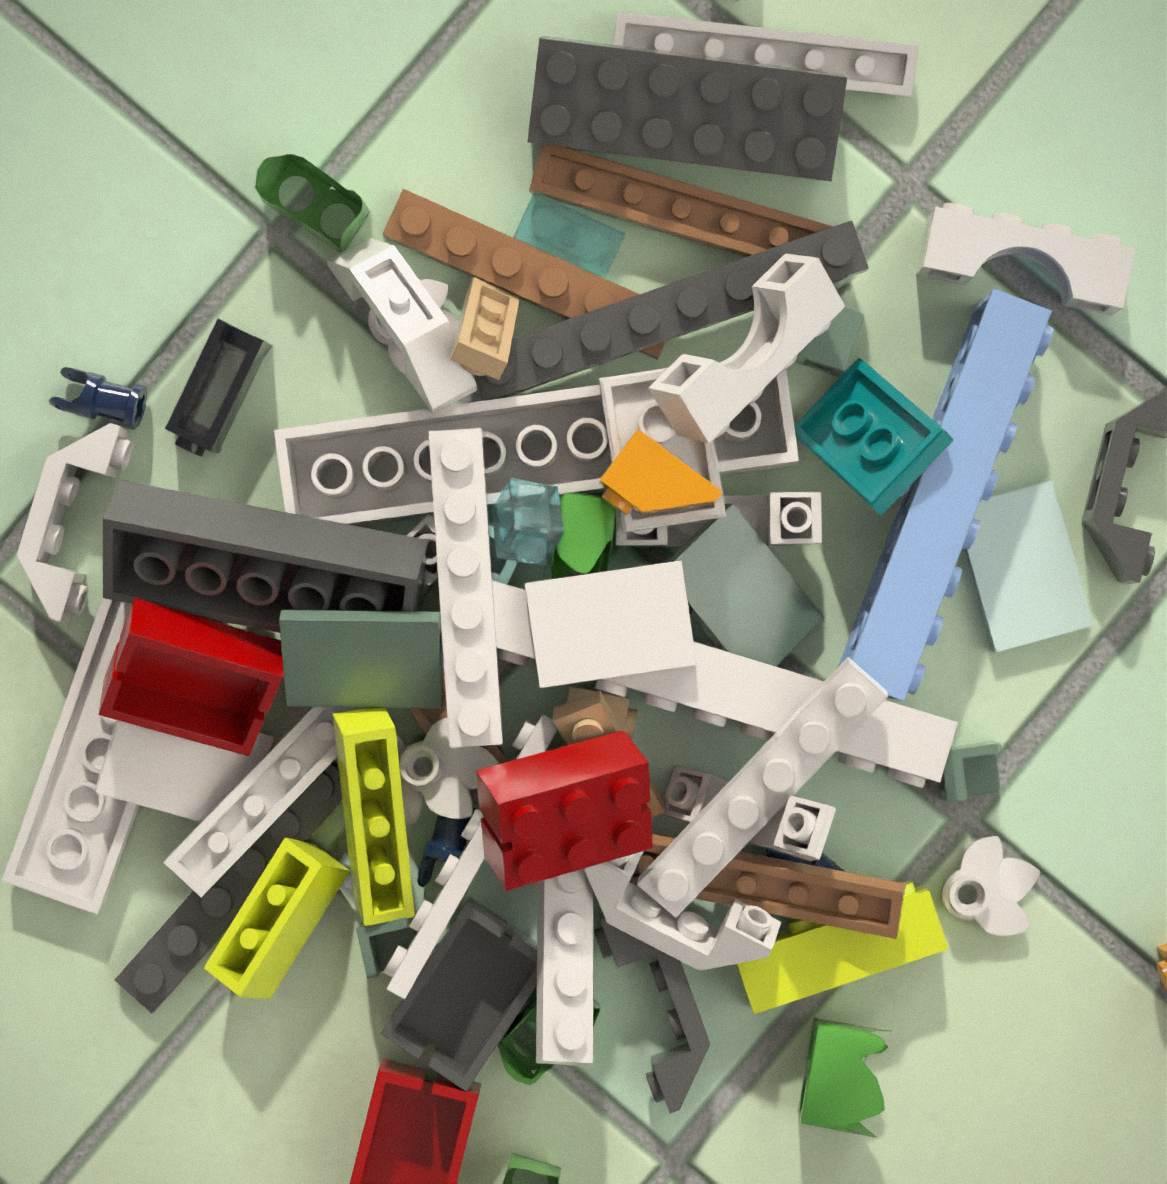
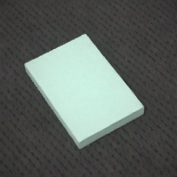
M1053 480L990 497L988 501L981 500L974 515L975 519L980 520L978 533L969 550L964 549L993 652H1001L1094 626Z

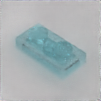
M533 192L513 238L606 279L626 233Z

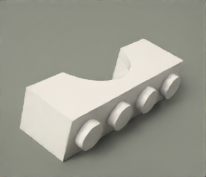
M944 203L943 208L935 207L927 218L916 275L965 285L973 278L981 265L987 261L1001 256L1016 255L1034 260L1052 275L1059 288L1063 306L1110 316L1124 307L1135 248L1121 246L1122 239L1106 234H1093L1091 239L1073 236L1071 228L1059 224H1043L1041 229L1022 225V218L1005 213H995L992 218L973 215V208L958 203Z
M784 254L752 286L754 298L753 322L745 342L735 354L719 363L712 359L682 354L648 388L678 436L710 443L713 439L721 436L728 429L729 423L747 405L756 401L762 395L764 388L782 370L790 367L796 361L797 355L815 337L821 335L829 328L831 321L841 312L845 305L819 258Z

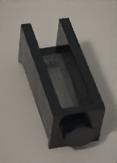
M217 319L165 427L166 430L178 435L174 443L175 445L200 457L203 456L206 449L216 453L221 452L223 442L258 369L273 345L221 319Z

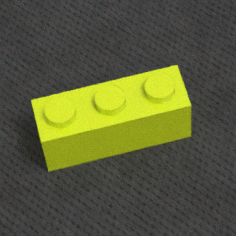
M285 837L204 966V969L239 997L270 1000L350 870L315 844Z

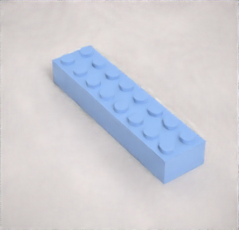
M994 288L976 303L932 417V420L940 425L954 441L904 492L838 664L839 667L849 657L887 690L888 699L904 701L906 694L914 695L921 683L925 666L919 664L923 649L926 644L933 646L940 633L944 618L938 616L937 613L944 596L951 598L957 588L962 573L961 568L955 567L958 557L963 548L968 550L971 548L980 526V520L974 518L977 507L981 500L988 501L992 495L999 472L992 470L996 457L1000 451L1007 452L1017 429V424L1010 422L1018 403L1022 405L1026 403L1035 382V376L1029 374V370L1036 356L1042 357L1053 335L1054 328L1047 325L1052 310Z

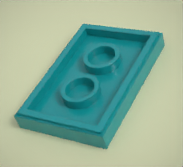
M860 357L794 425L796 438L880 516L954 441L940 425Z

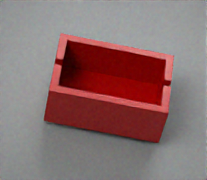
M134 598L121 631L119 643L115 647L104 677L98 715L250 756L264 723L265 713H268L283 678L281 640Z
M624 730L476 770L479 807L484 815L481 818L484 857L506 891L653 849L651 809L646 804L651 802L649 762Z
M383 1059L377 1072L350 1184H457L482 1083L473 1081L468 1090L465 1091L438 1072L433 1082L425 1080L427 1069Z

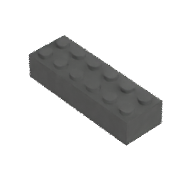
M541 36L538 45L527 142L832 182L847 77L836 73Z
M121 480L103 517V598L132 604L134 598L202 618L280 633L279 618L281 610L420 612L429 540Z

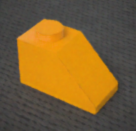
M639 429L636 430L599 480V484L607 489L602 498L625 515L632 508L640 514L710 505L714 504L723 493V491Z

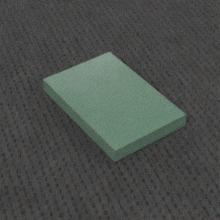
M725 504L726 517L709 520L667 562L682 560L689 613L719 650L776 667L825 617L734 504Z
M281 610L279 625L287 706L442 708L444 697L440 612Z

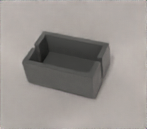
M469 897L423 966L406 998L401 999L380 1032L381 1035L418 1060L424 1053L428 1042L435 1046L436 1049L432 1053L427 1066L465 1091L468 1090L537 986V942L517 928L511 936L506 934L504 931L508 922L471 897Z

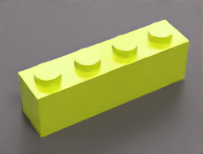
M368 707L333 713L354 902L364 926L391 922L405 917L412 918L415 916L395 725L385 707Z
M913 881L903 882L906 883L897 939L799 919L789 921L787 923L789 930L777 934L768 958L736 964L753 1014L948 950L949 948L930 891L922 885L914 887Z

